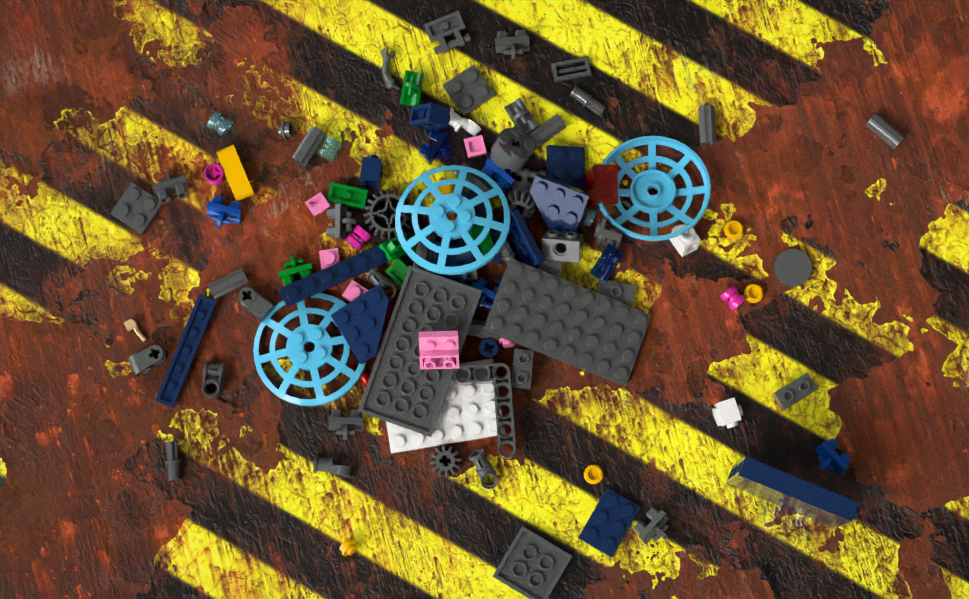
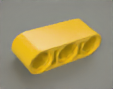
M234 144L216 151L236 201L254 195Z

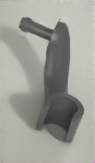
M389 47L383 48L381 50V56L383 57L382 76L388 89L393 87L399 91L400 86L394 84V79L389 72L390 58H393L396 53L391 51L388 55Z

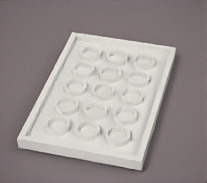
M493 358L462 363L459 366L492 364ZM483 369L476 373L480 379H484L488 375ZM460 371L457 377L460 380H466L468 373ZM453 374L432 437L386 422L391 454L497 436L493 383L459 385L455 381ZM501 408L499 409V414H500V415H502V410H501ZM502 426L500 429V432L503 435H505L504 426Z

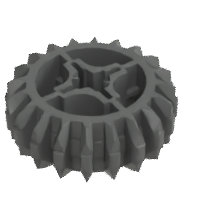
M390 189L386 190L387 194H383V191L380 190L379 197L374 193L372 196L375 200H367L371 206L364 207L366 211H369L363 214L365 218H369L365 221V225H370L369 231L376 229L374 236H378L381 233V239L388 235L390 240L393 234H395V237H398L396 227L393 228L396 209L392 207V201L399 202L403 192L397 196L398 190L396 189L393 194H390ZM409 197L405 198L403 205H407L410 202ZM386 201L384 209L374 212L380 203ZM389 206H390V211H391L392 213H394V214L391 215L390 223H389V220H388V218H387V215L384 216L385 214L388 213V207H389ZM401 213V217H404L401 223L403 235L406 234L404 228L411 229L408 223H412V218H410L412 213ZM374 218L386 221L387 228L379 226Z

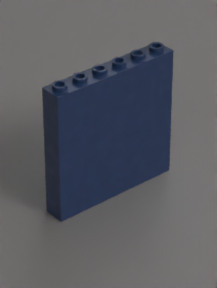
M746 456L733 465L726 484L832 528L856 520L860 509L857 508L859 503Z

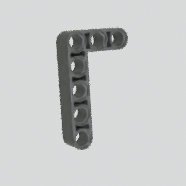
M492 363L459 366L454 371V379L459 385L493 383L498 452L502 458L511 459L516 453L511 376L508 365ZM504 368L507 371L506 376L498 377L496 375L497 369ZM481 369L485 370L488 374L484 379H480L476 375ZM460 371H465L468 373V378L460 380L457 374ZM499 388H507L508 394L505 397L499 396L497 393ZM501 407H508L510 413L507 416L500 415L499 409ZM502 426H509L511 433L509 435L501 434L500 429ZM504 445H510L513 452L505 455L501 449Z

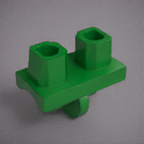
M405 70L400 104L408 106L419 105L424 73Z
M410 232L403 235L406 242L413 237ZM398 237L379 245V248L385 252L388 261H394L399 257L407 255ZM413 246L411 249L415 251L416 247Z
M290 255L291 261L284 262L285 268L291 266L293 268L278 271L280 280L282 279L284 285L287 286L295 282L293 276L301 274L303 279L312 275L314 270L311 263L297 266L303 263V259H295L294 255Z

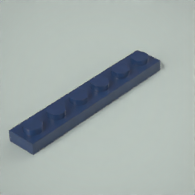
M377 245L289 284L278 291L286 308L390 261L385 256V252Z
M198 295L155 399L156 402L171 408L175 407L217 305L216 300Z

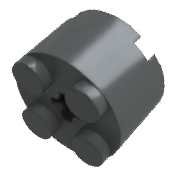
M518 126L506 128L500 132L491 147V159L503 170L507 168L511 172L520 171L532 155L535 143L523 132L522 128Z

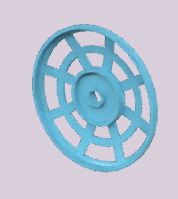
M643 136L620 144L604 159L596 179V197L605 218L620 232L640 240H667L687 232L702 218L710 200V177L701 158L685 144L663 136ZM648 145V156L636 158L629 163H626L619 156L631 148ZM656 145L671 147L682 152L685 156L678 163L666 157L656 156ZM614 161L621 170L615 178L613 188L603 187L602 181L605 172ZM690 161L700 171L704 186L692 187L690 177L684 170V167ZM648 162V170L637 174L632 169L639 164ZM656 162L666 164L673 169L668 174L656 170ZM627 174L633 180L630 189H619L622 178ZM680 174L687 188L676 189L673 179ZM654 188L658 191V193L656 195H650L648 193V190ZM704 193V200L699 213L694 219L690 218L685 213L691 205L693 195ZM602 194L613 196L616 207L622 214L615 220L612 219L605 208ZM619 196L630 197L634 205L626 211L621 204ZM687 196L681 210L672 205L675 197ZM639 210L648 213L650 222L638 220L633 215ZM667 210L674 215V217L666 221L657 222L658 213ZM629 220L638 226L650 228V236L631 232L620 225ZM678 220L687 224L686 227L674 233L658 236V228L668 226Z
M442 166L421 174L405 189L396 208L395 227L403 250L419 266L438 274H465L483 267L500 252L506 242L510 229V210L503 191L486 174L466 166ZM460 170L457 179H445L433 183L429 178L434 173ZM467 172L482 177L491 184L493 189L483 192L476 185L465 181ZM422 180L427 188L418 196L415 204L403 205L410 190ZM455 184L453 194L442 195L438 187ZM463 186L472 189L478 196L468 200L461 195ZM431 192L436 199L431 207L420 206L423 199ZM499 195L504 208V224L492 220V208L488 199ZM484 202L487 218L475 216L474 207ZM401 213H412V225L416 235L407 242L401 229ZM449 213H456L458 215L453 221L447 219ZM418 214L429 215L430 225L423 230H420L418 225ZM474 224L484 226L481 234L473 241L469 232ZM490 228L502 231L495 246L483 256L477 246L486 238ZM435 232L438 236L442 237L441 247L431 243L426 239V236ZM463 238L467 244L459 248H449L450 240ZM421 241L427 248L439 253L437 265L422 259L411 248ZM471 251L476 261L462 266H445L447 255H459Z
M323 293L316 294L312 298H322L334 302L335 304L329 312L318 308H306L305 301L303 300L297 303V311L288 314L277 323L270 319V317L285 305L284 301H281L274 306L275 308L261 322L254 339V362L264 384L279 398L299 406H319L341 398L358 382L367 363H359L356 371L346 366L350 346L343 335L331 338L326 328L331 321L334 322L331 315L347 304L334 296ZM307 314L322 315L324 319L319 326L308 324ZM299 316L301 326L293 332L284 327L291 319ZM266 325L274 330L270 340V353L259 356V341L262 330ZM280 333L288 338L286 348L275 351L276 340ZM307 343L315 345L312 352L305 351L304 348ZM344 344L341 361L332 357L333 345ZM288 356L293 363L288 373L281 368L277 361L278 358ZM272 361L276 371L284 378L279 389L266 377L261 366L262 363ZM327 363L335 368L329 375L320 379L318 369ZM299 369L310 371L312 381H302L294 377ZM340 372L351 378L341 389L324 397L322 385L332 381ZM290 384L300 387H314L316 399H299L285 393Z

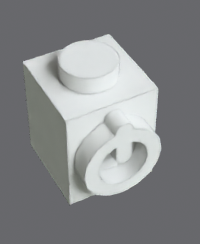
M687 224L675 226L672 229V233L683 229ZM693 227L687 232L669 239L681 257L697 250L701 241Z
M735 398L718 402L714 405L715 408H712V413L718 426H727V429L738 426V422L742 420L743 411L741 406L737 405Z

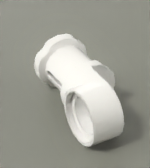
M451 107L450 122L448 124L455 128L454 131L458 132L462 127L471 135L477 136L481 128L472 120L459 116Z

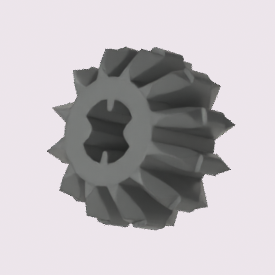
M516 188L514 192L510 191L506 199L510 213L519 210L524 219L525 216L530 218L536 210L535 202L530 192L526 193L525 188L522 192H519Z
M442 445L443 452L435 448V452L438 455L430 454V457L436 460L429 462L431 466L436 465L432 472L434 473L439 469L438 477H441L442 473L445 472V477L449 478L448 472L451 471L452 475L455 476L456 472L453 468L459 470L461 466L455 463L462 462V458H454L459 454V451H455L452 454L453 447L450 446L449 450L446 451L445 445ZM443 457L451 460V463H448L446 467H444L443 463H440Z

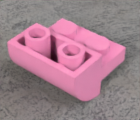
M458 331L419 332L420 369L459 368Z

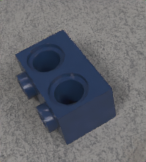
M434 103L413 106L411 108L409 125L427 131L448 127L451 108Z
M377 155L362 157L361 186L381 189L382 159Z

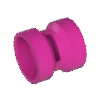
M212 163L205 168V178L211 185L217 186L223 183L225 173L220 165Z
M357 225L353 229L354 232L348 235L345 241L359 252L363 248V244L372 237Z
M732 285L720 296L724 302H728L729 308L732 311L747 299L743 294L737 292L738 288L735 285Z

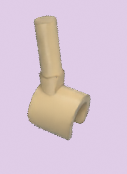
M129 319L124 322L127 331L134 329L143 342L147 340L139 330L135 320Z

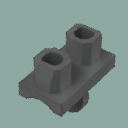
M517 30L515 37H508V32L499 31L497 38H495L496 53L511 55V59L515 60V54H523L525 51H530L529 36L526 35L525 30Z
M521 98L504 107L514 125L522 128L526 134L538 127V124Z
M169 171L165 172V178L159 179V183L152 185L156 198H159L161 204L171 201L169 194L177 193L180 199L188 197V189H190L185 175L180 177L177 174L170 176Z
M341 203L327 209V218L330 220L335 219V226H327L326 235L345 241L347 232L352 231V225L357 224V219H352V212H348V207L342 206Z
M333 409L331 417H328L329 430H335L336 435H343V440H347L348 435H355V431H364V421L358 410H351L350 417H343V410Z
M652 507L646 514L651 522L646 526L640 521L634 526L635 531L644 544H647L651 539L656 542L660 537L664 540L667 539V535L664 532L669 528L665 524L669 518L664 511H658Z

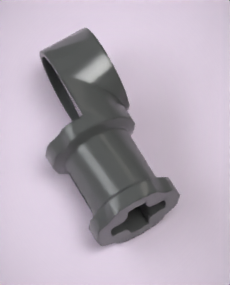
M378 266L372 268L367 273L365 278L370 280L375 286L380 284L384 291L387 287L394 289V294L388 297L390 301L398 297L399 290L397 286L380 272Z
M477 449L468 458L470 461H473L476 467V473L480 478L481 485L486 489H493L498 484L497 473L492 464L487 461L484 449ZM491 475L495 480L492 483H486L484 477Z
M314 456L313 473L320 471L329 472V474H334V476L351 477V466L334 465V457L325 459Z

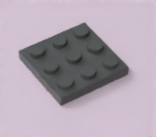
M522 526L492 577L529 599H548L571 560L572 555Z

